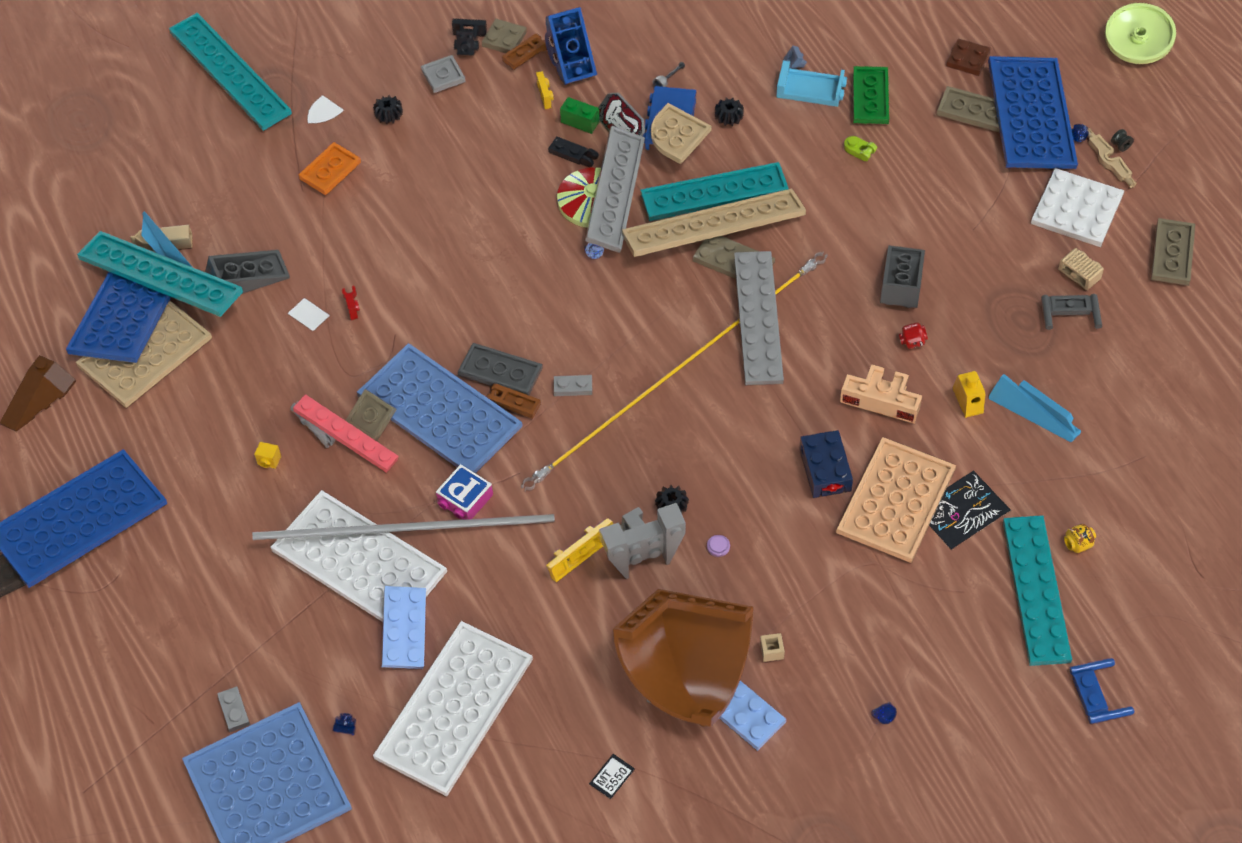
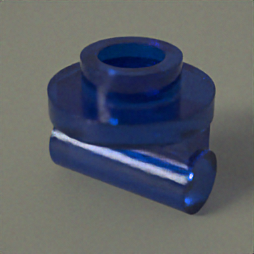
M592 243L584 246L585 253L591 259H598L603 255L604 248Z
M888 702L871 710V714L880 723L889 724L895 719L897 710L891 702Z
M340 713V716L335 717L333 731L354 735L356 719L353 718L352 714Z

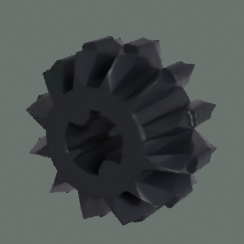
M390 95L388 97L382 96L381 99H376V103L373 104L374 116L380 123L384 121L386 124L389 122L394 123L395 120H400L401 115H403L402 103L396 96L392 98Z
M726 97L725 100H719L718 104H716L715 119L718 120L719 124L724 123L725 126L730 124L733 127L734 123L739 124L740 120H743L744 107L740 100L735 101L734 97L732 99Z
M670 485L668 489L663 486L662 491L657 492L655 499L657 509L677 503L681 514L686 512L689 498L685 490L681 491L680 486L673 488Z

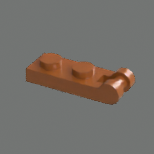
M536 33L504 54L502 61L514 70L539 52L546 51L545 40H542L541 36Z
M493 384L490 394L486 395L488 399L498 406L532 419L541 405L540 399L499 384Z

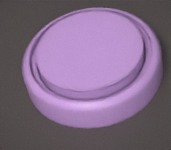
M714 535L707 542V550L715 557H722L729 552L730 542L725 536Z

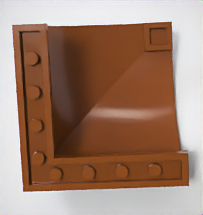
M657 589L613 628L615 648L621 665L637 690L660 710L681 720L696 723L703 727H711L727 709L740 682L750 645L753 606Z

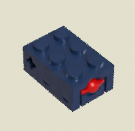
M839 430L801 436L799 450L812 497L818 498L820 495L823 497L841 494L843 491L845 493L851 492L853 477Z

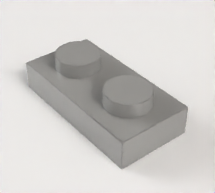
M592 375L554 376V396L592 395Z
M236 686L217 693L229 731L233 732L249 726L250 722L238 687Z

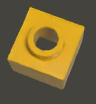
M264 442L259 443L254 454L257 464L263 468L270 467L276 469L281 458L277 445Z

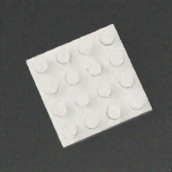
M1055 168L1033 215L1031 224L1101 247L1123 197L1124 190Z

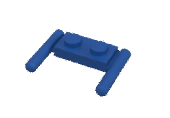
M1113 658L1069 668L1090 724L1134 714V708L1131 706L1108 711L1106 700L1094 670L1114 666L1115 660Z

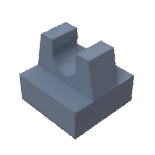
M792 46L784 56L785 61H790V69L804 68L807 64L806 60H803V53L800 52L797 46Z

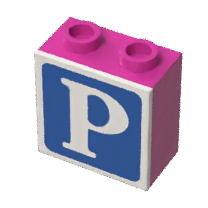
M460 464L436 491L437 503L444 510L448 509L453 512L460 520L472 519L493 496L492 484Z

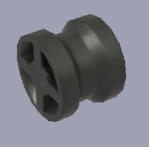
M1124 129L1118 130L1111 138V143L1117 145L1118 150L1121 152L1130 148L1134 142L1133 137L1128 136Z

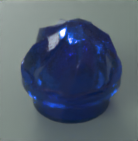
M1076 124L1071 129L1073 140L1076 142L1085 141L1089 135L1088 127L1083 124Z

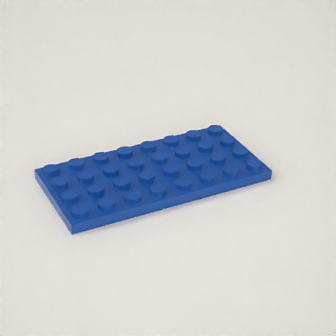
M989 56L988 65L1006 167L1077 169L1078 161L1058 58Z
M123 449L1 521L0 552L27 587L30 588L165 506L167 500Z

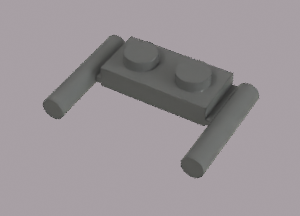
M1091 294L1090 296H1041L1045 328L1047 330L1053 329V315H1090V312L1093 313L1095 328L1100 329L1103 327L1097 294Z

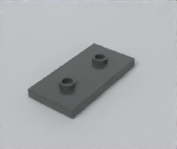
M472 343L458 370V376L490 386L499 384L530 395L543 369V364Z

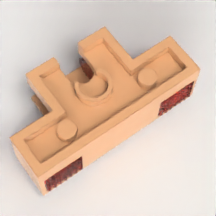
M871 365L866 379L847 374L841 391V403L915 424L920 410L922 395L906 391L909 375L895 372L893 381L883 380L884 368Z

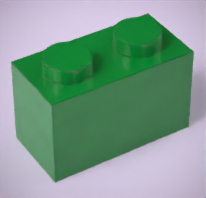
M567 97L560 108L561 123L592 134L600 122L599 108Z

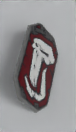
M608 93L598 107L600 122L608 131L611 126L643 136L645 133L644 119L620 93Z

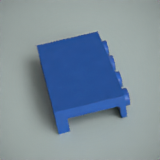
M654 87V93H650L651 106H648L647 110L649 119L645 121L647 133L645 132L643 135L645 137L646 150H649L650 144H653L651 138L652 122L667 103L694 116L696 90Z

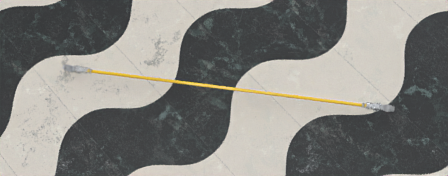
M816 253L815 258L817 256H823V253ZM815 258L809 259L795 276L775 290V295L799 276L801 277L815 270L818 264L825 262V259L822 261H815ZM738 319L555 462L535 471L532 478L524 479L521 488H524L525 482L534 480V485L532 487H525V492L526 490L534 489L535 483L542 482L558 463L738 325L740 320Z

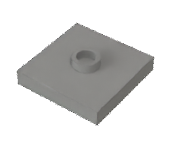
M453 55L421 66V71L434 93L466 82L465 76Z

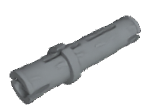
M293 403L290 408L292 412H294L293 407L296 405V403ZM295 413L300 419V423L306 425L326 448L329 447L328 443L330 446L334 444L335 439Z

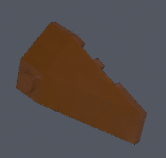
M39 355L26 372L0 424L17 432L32 421L41 410L51 407L50 404L56 399L63 398L75 384L76 380L56 362Z

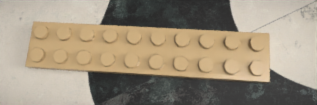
M793 189L622 229V233L633 256L636 257L806 215V209Z

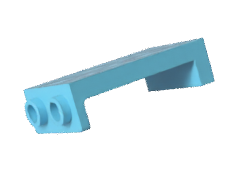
M783 60L777 84L776 98L838 107L839 101L843 100L845 90L842 87H846L847 77H844L845 70H841L840 76L790 69V61Z

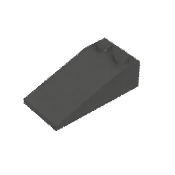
M888 245L880 303L900 305L907 308L918 307L925 250Z
M279 250L208 256L205 272L241 286L243 293L290 278Z

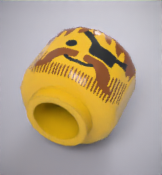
M1079 524L1066 531L1064 542L1070 551L1081 553L1094 546L1096 533L1093 528H1089L1086 524Z

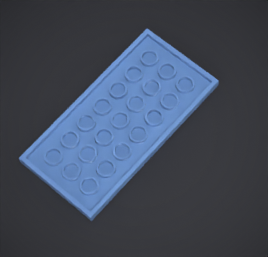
M409 343L357 391V396L360 397L364 389L396 408L397 410L392 416L391 421L457 468L461 464L474 473L478 472L523 427L522 422Z

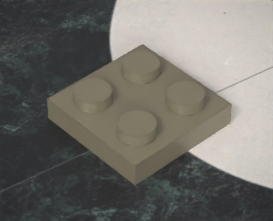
M495 19L482 40V46L507 53L521 43L527 33V27Z
M364 389L345 421L375 441H378L397 409L372 392Z

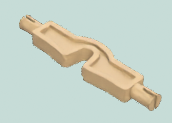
M1090 128L1086 129L1084 134L1089 138L1088 144L1098 154V160L1101 165L1111 170L1120 182L1125 181L1130 188L1134 187L1136 182L1131 178L1132 172L1122 158H1109L1114 152L1113 148L1100 134L1095 135Z

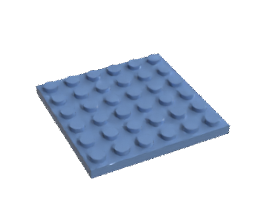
M300 702L182 758L220 843H285L352 810Z

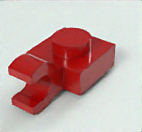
M352 286V292L347 293L345 288H342V294L346 300L351 320L358 319L357 311H360L358 300H354L357 296L355 286Z

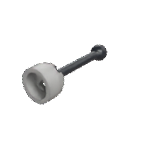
M680 62L678 67L667 76H657L652 81L653 86L666 87L668 85L667 79L679 69H683L685 63Z

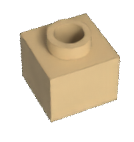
M781 633L760 636L763 662L784 659L785 651Z

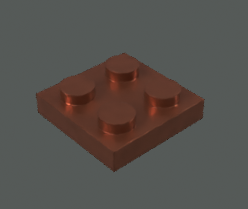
M958 38L946 66L979 76L991 48Z

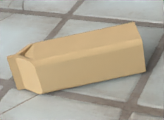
M189 225L160 228L177 249L192 248V232ZM142 230L134 236H130L133 244L155 252L141 236Z

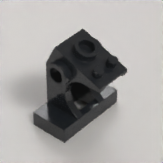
M452 19L453 35H456L454 50H457V55H474L476 51H479L478 37H485L487 34L486 20ZM464 26H466V27H474V28H473V29H465Z

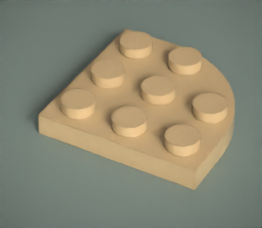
M669 103L656 115L651 126V138L656 149L679 164H682L711 132V125Z

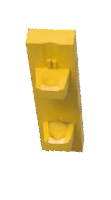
M607 518L595 528L589 526L584 530L586 535L564 552L559 549L553 553L556 558L546 565L551 578L555 582L559 581L601 549L603 545L600 540L599 529L613 525V522Z

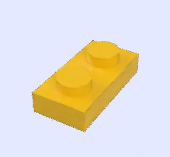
M543 71L537 72V86L544 108H552L551 101L554 100L552 90L548 89L550 88L549 80L544 77Z

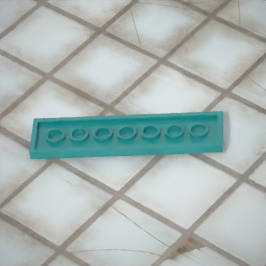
M776 162L641 189V197L648 219L653 221L789 190L780 163Z
M1044 515L1004 518L1003 527L1029 666L1071 663L1072 655Z

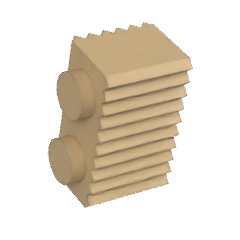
M1074 248L1060 260L1058 270L1088 291L1101 279L1104 268L1098 262L1092 261L1085 252Z

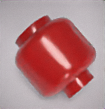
M918 322L903 326L902 333L899 334L901 344H906L908 349L923 346L926 343L925 340H928L925 326H921Z

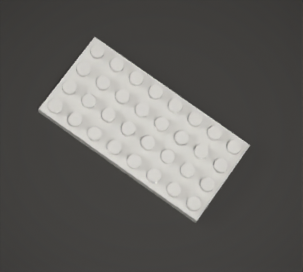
M321 490L286 530L377 524ZM390 532L277 539L271 546V550L382 622L385 586L426 588L427 597L447 573L446 567Z
M461 621L374 753V759L448 796L532 662L533 656Z

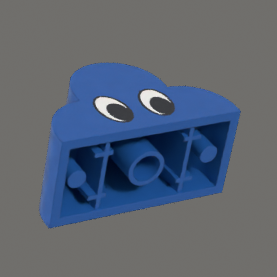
M581 7L546 16V48L551 62L556 66L561 81L567 84L597 75Z

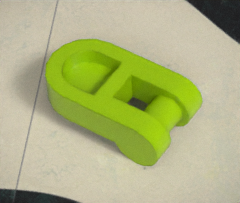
M850 136L844 141L845 151L862 161H868L871 157L870 154L877 150L875 143H868L856 136Z

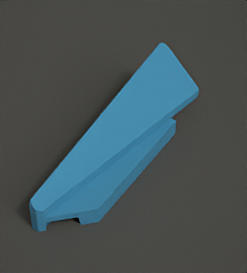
M144 211L142 213L141 236L157 254L192 267Z
M1003 374L989 395V399L1069 442H1073L1081 434V430L1071 423L1074 418L1069 411L1025 380L1018 386Z

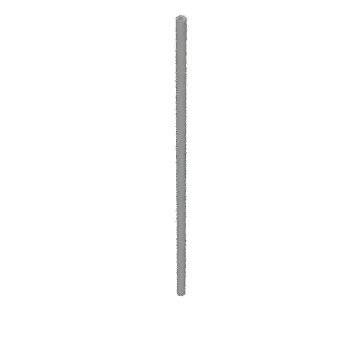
M554 514L253 532L252 537L253 540L547 523L555 522Z

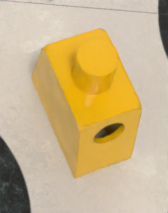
M973 371L958 375L953 385V391L965 418L983 414L985 390L977 372Z

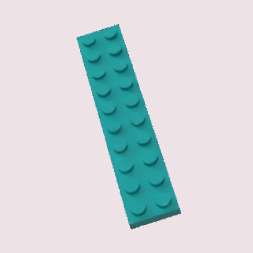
M198 13L169 28L173 37L263 131L292 114L291 109Z
M99 231L77 254L79 260L219 317L243 293L241 286L102 231Z

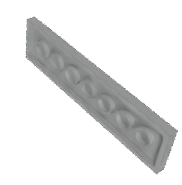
M611 126L585 238L586 242L618 253L621 251L624 240L622 229H626L645 137Z
M771 251L735 252L734 263L745 385L783 384L784 377Z

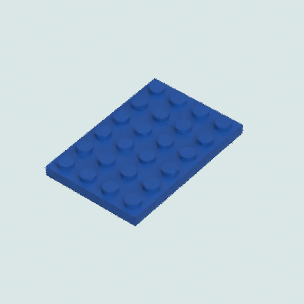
M108 272L66 348L67 353L137 363L171 297Z

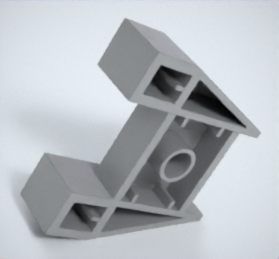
M677 503L657 509V520L622 531L620 524L616 523L599 529L600 540L608 559L628 579L629 565H636L642 560L656 558L662 554L666 565L670 564L686 533V522Z

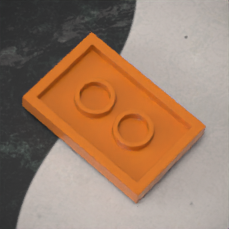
M333 142L298 176L301 181L327 195L361 163V159Z

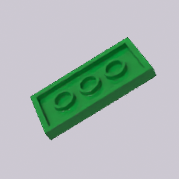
M853 67L854 123L889 124L888 67Z

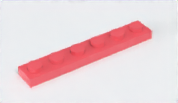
M306 394L293 407L295 413L387 473L397 462V454Z

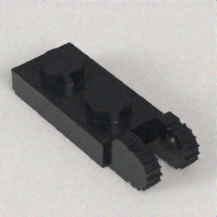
M556 136L548 148L550 154L588 167L593 166L594 161L592 159L595 160L599 157L597 151Z

